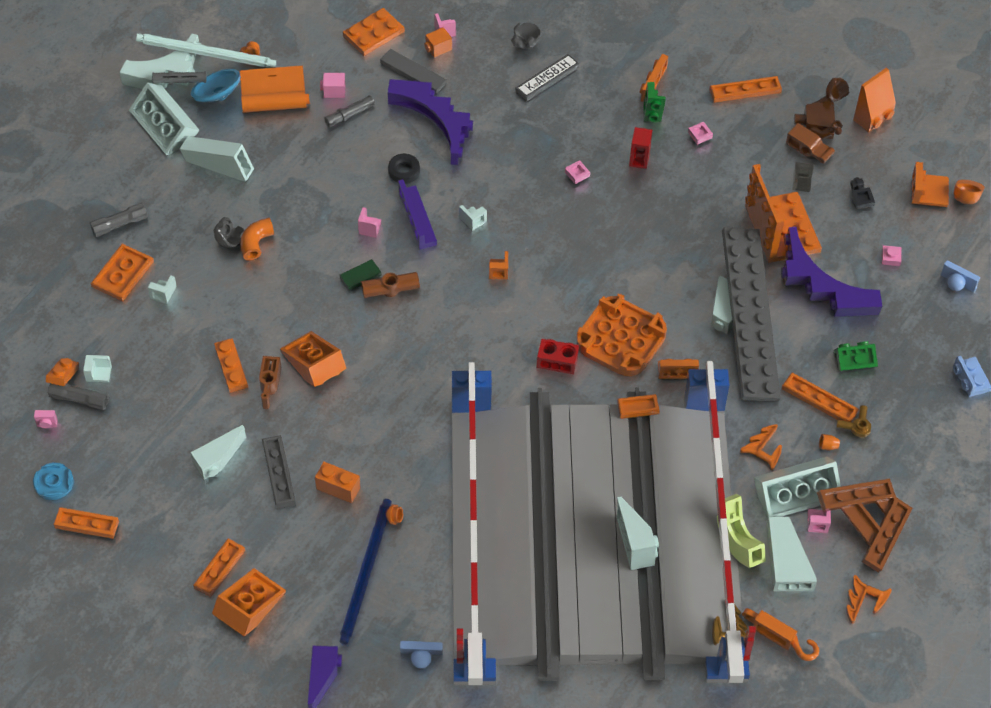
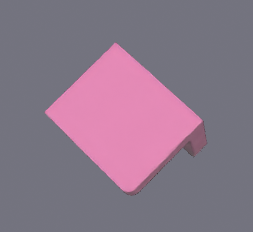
M438 13L434 14L435 30L444 27L451 37L456 36L455 20L441 21Z
M363 207L358 219L359 234L377 238L381 219L368 217L367 208Z
M808 509V532L828 533L831 524V510L823 512L818 509Z

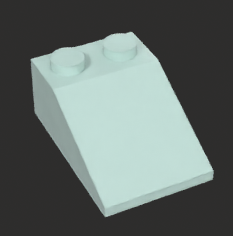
M617 497L616 518L630 570L655 566V558L658 557L657 547H659L657 535H653L651 527L622 497Z

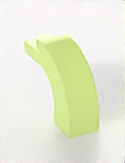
M734 494L725 498L729 550L731 554L741 564L749 568L766 562L764 543L755 539L745 526L741 496Z

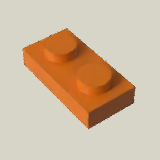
M61 358L46 375V382L65 386L78 371L79 362L72 361L69 358Z

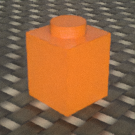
M444 27L425 35V49L434 58L452 50V37Z

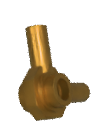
M861 405L859 418L853 422L837 420L836 427L851 430L855 436L859 437L870 435L871 423L866 419L868 407Z

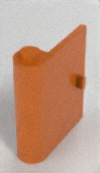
M303 65L240 70L243 113L307 108L306 104H310L309 94H305Z

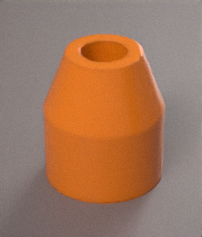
M821 434L819 449L831 451L839 448L840 440L833 435Z

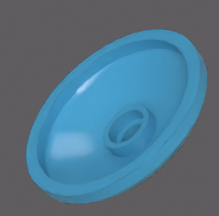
M224 69L206 76V83L199 82L195 84L191 90V96L194 100L204 103L223 101L239 85L241 75L236 69Z

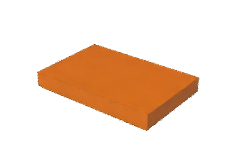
M121 244L91 282V287L120 301H124L153 264L154 259Z

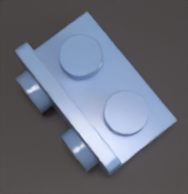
M957 356L953 370L959 376L961 386L968 396L972 397L990 392L991 385L977 358L972 357L963 360L961 356Z

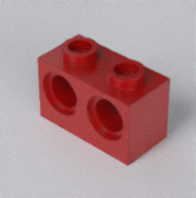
M635 127L631 143L630 167L647 169L653 130Z
M541 339L536 368L574 375L579 345L569 342H558L553 339Z

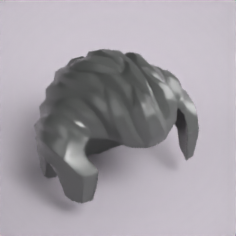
M518 23L514 27V36L511 42L516 48L532 49L541 38V30L532 23H523L522 25Z
M223 217L214 227L215 240L223 247H237L240 244V235L244 232V228L240 226L233 228L231 220L228 217Z

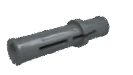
M206 71L152 72L153 84L206 83L207 79Z
M369 95L343 109L339 108L337 112L324 117V121L329 128L337 123L345 122L351 116L374 106V99Z

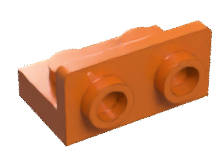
M665 359L658 361L659 379H687L689 369H699V360Z

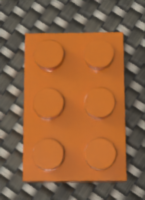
M381 8L344 30L343 37L363 56H366L404 33L405 27L387 10Z

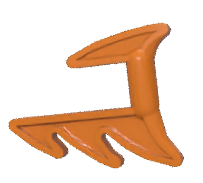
M774 424L762 428L761 434L750 437L749 441L752 443L742 447L740 452L756 455L770 465V470H774L781 455L782 445H779L772 455L765 453L762 449L775 433L778 425Z
M854 575L853 588L855 594L849 589L848 596L851 606L848 604L846 607L850 622L852 624L855 622L866 593L878 598L873 610L875 614L886 603L892 589L889 588L888 590L881 591L861 582L857 575Z

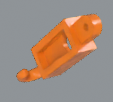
M749 608L743 611L742 616L753 623V626L756 627V632L786 650H789L792 646L798 657L804 661H812L818 657L819 647L813 640H807V644L813 647V653L805 654L798 642V631L763 610L759 614Z

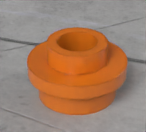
M392 504L386 512V518L390 524L396 525L403 520V509L396 504Z

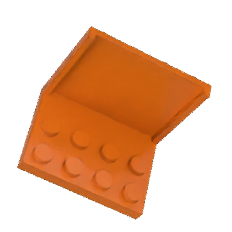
M760 164L753 165L752 172L749 174L750 183L747 185L748 193L745 196V207L754 229H760L761 245L768 263L786 260L788 246L784 244V234H787L789 227H797L800 242L808 255L820 253L822 247L798 191L770 197L760 175Z

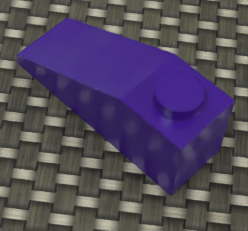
M338 646L312 647L308 708H317L336 678L338 667H342V654H339Z

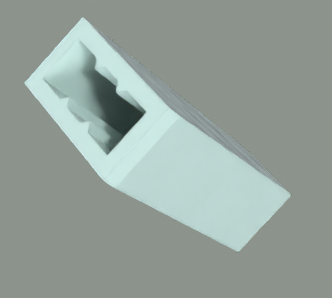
M188 136L180 147L186 162L243 182L248 180L254 170L243 145L240 143Z
M780 515L769 517L767 537L773 591H814L817 578L790 518Z

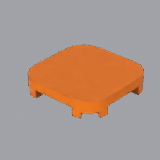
M617 294V296L606 298L603 296L599 300V305L583 327H579L577 332L579 351L585 357L620 375H638L647 367L666 338L667 327L663 316L658 312L656 315H653L624 300L625 295Z

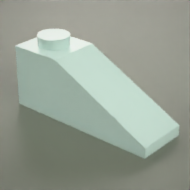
M243 425L191 452L192 462L204 480L214 477L222 471L246 439L245 427Z

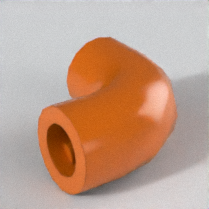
M270 217L256 221L244 230L240 239V246L245 260L250 261L260 257L259 241L262 238L274 235Z

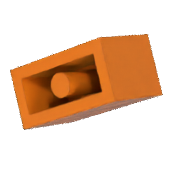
M327 462L322 463L315 476L317 490L349 503L354 501L361 488L359 475Z

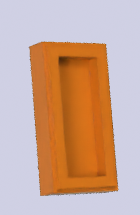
M656 394L617 399L620 419L657 415L660 412Z

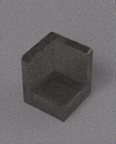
M795 163L792 190L810 192L814 164Z

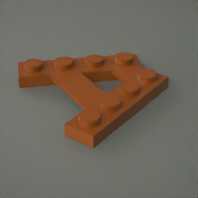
M890 479L818 491L817 495L822 511L841 509L869 545L861 562L878 573L882 571L913 509L896 497ZM877 504L885 515L880 526L863 505Z

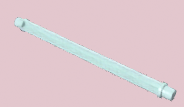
M137 33L136 41L147 45L266 68L276 67L277 60L270 59L269 57L146 33Z

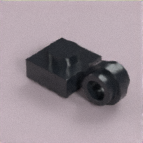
M856 177L851 180V195L856 208L862 209L874 206L875 200L870 187L864 188L863 179Z

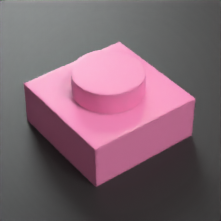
M704 122L688 128L689 135L697 145L713 137V133Z
M580 160L565 168L566 175L574 184L590 177V171Z
M883 245L882 265L900 266L901 247Z
M35 410L34 419L37 427L45 429L57 427L58 420L55 410Z

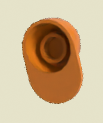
M958 180L954 187V198L963 204H975L979 201L985 186L971 180Z

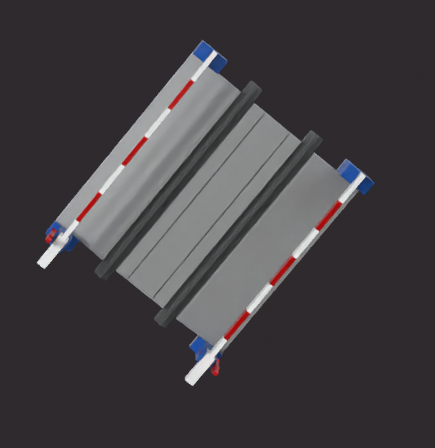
M707 361L706 369H689L684 395V408L659 405L660 412L657 415L620 419L618 404H610V407L609 404L551 405L550 412L549 392H542V388H538V392H530V406L522 405L491 410V371H475V362H469V371H452L454 685H496V666L538 665V681H559V665L643 664L644 680H665V664H705L706 683H748L750 677L749 661L756 627L748 626L745 639L741 637V632L736 630L734 604L741 612L739 617L742 621L743 618L738 562L729 550L725 498L731 496L724 418L730 386L728 369H713V361ZM635 387V392H627L626 396H644L646 391H639V387ZM617 497H622L651 527L653 535H657L659 547H657L658 557L655 558V566L630 570L616 518ZM719 616L722 632H726L725 637H721V640L715 646L713 644L712 628L715 617Z

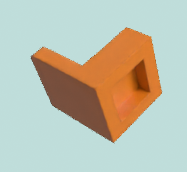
M505 251L504 259H490L489 279L508 280V251Z

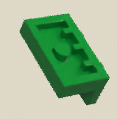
M647 82L643 102L644 121L661 122L666 97L658 96V90H655L654 82Z
M869 341L858 342L857 346H850V343L838 345L839 348L834 350V354H837L839 371L878 367L875 344H869Z

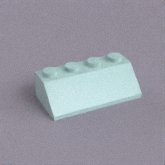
M147 82L129 109L166 155L179 150L188 136L195 137L199 131L197 126L161 85Z
M823 457L754 477L757 496L768 519L776 515L786 516L821 506L817 495L818 491L841 487L837 463L829 457Z

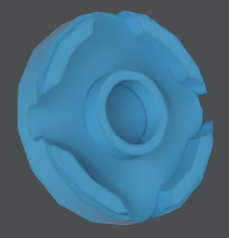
M61 463L45 464L34 474L33 478L35 492L46 500L63 498L71 491L74 484L71 470Z

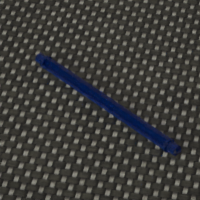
M383 499L382 505L379 507L375 525L340 632L339 642L345 645L348 644L349 639L352 637L357 615L359 614L370 573L384 533L383 531L387 523L386 512L392 503L389 499Z

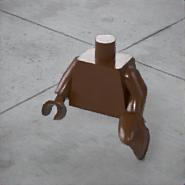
M832 78L827 85L826 96L816 102L805 105L804 114H794V124L804 125V127L817 134L821 140L825 138L833 139L834 133L840 135L843 125L839 120L835 121L834 102L849 95V85L846 80Z

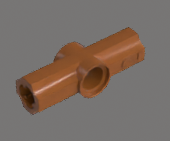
M417 272L401 275L386 273L382 278L361 281L364 298L379 295L394 297L401 291L420 288Z

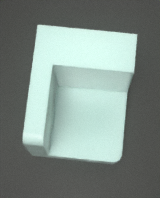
M461 205L459 206V218L473 231L487 222V210L483 206L476 210L474 207L466 209Z
M170 276L168 281L158 280L157 284L151 282L148 286L150 299L167 304L177 287L175 276Z
M86 355L83 369L86 382H109L112 369L110 357Z

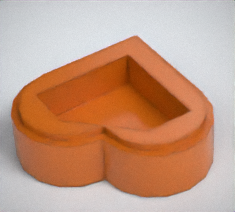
M251 41L242 47L240 52L260 56V47L258 43Z

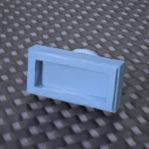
M948 260L945 262L941 272V276L947 278L948 288L952 291H960L966 288L974 292L980 280L979 276Z
M400 641V651L403 654H411L412 664L416 668L421 669L431 663V655H443V643Z

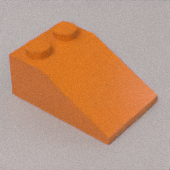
M888 68L883 69L861 85L853 120L867 132L878 128L886 119H891L895 113L896 102Z
M312 331L280 348L281 353L303 379L314 387L322 385L326 380L339 375L340 372L347 369L341 350Z
M253 568L218 595L212 614L245 637L259 625L286 593V590Z

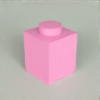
M324 73L323 80H320V91H324V98H345V73Z

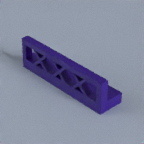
M398 180L399 196L419 250L436 246L437 239L416 185L406 188L404 180Z

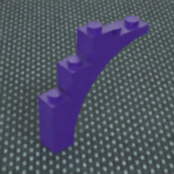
M390 79L388 104L412 109L434 122L443 132L449 144L451 165H458V160L463 155V147H460V145L464 144V138H469V131H473V120H470V113L454 112L451 98L435 96V90H432V82Z
M797 227L788 228L787 234H784V244L788 246V250L786 251L784 267H781V278L785 279V285H805L806 294H809L810 301L830 300V309L834 311V317L880 314L883 307L880 290L850 286L823 272L805 252L799 239Z

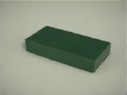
M371 259L340 274V279L346 288L351 291L361 286V281L373 280L382 276L378 266Z

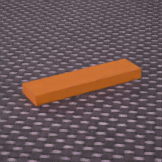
M778 76L711 85L709 90L713 102L716 103L778 94L782 92V87Z
M793 372L782 385V390L836 420L852 422L859 412L858 408Z

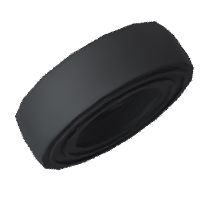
M397 154L389 161L388 173L396 182L403 179L405 183H410L419 176L420 164L418 159L411 154ZM406 164L411 167V170L403 173L399 172L397 167Z

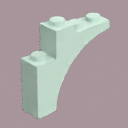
M191 34L187 42L201 44L196 34ZM176 50L154 60H126L120 71L121 82L123 85L143 89L147 82L152 83V72H195L192 65L196 54ZM155 83L163 86V88H166L168 83ZM177 83V84H181V85L188 86L189 83Z

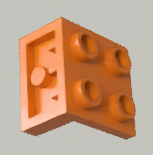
M916 162L912 173L911 203L948 207L949 177L927 175L926 170H923V162Z

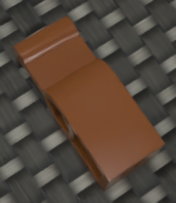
M799 123L787 134V145L807 157H815L823 164L835 153L832 147L822 143L821 138Z
M263 356L259 381L262 391L263 409H269L270 395L275 394L278 390L281 373L280 357Z

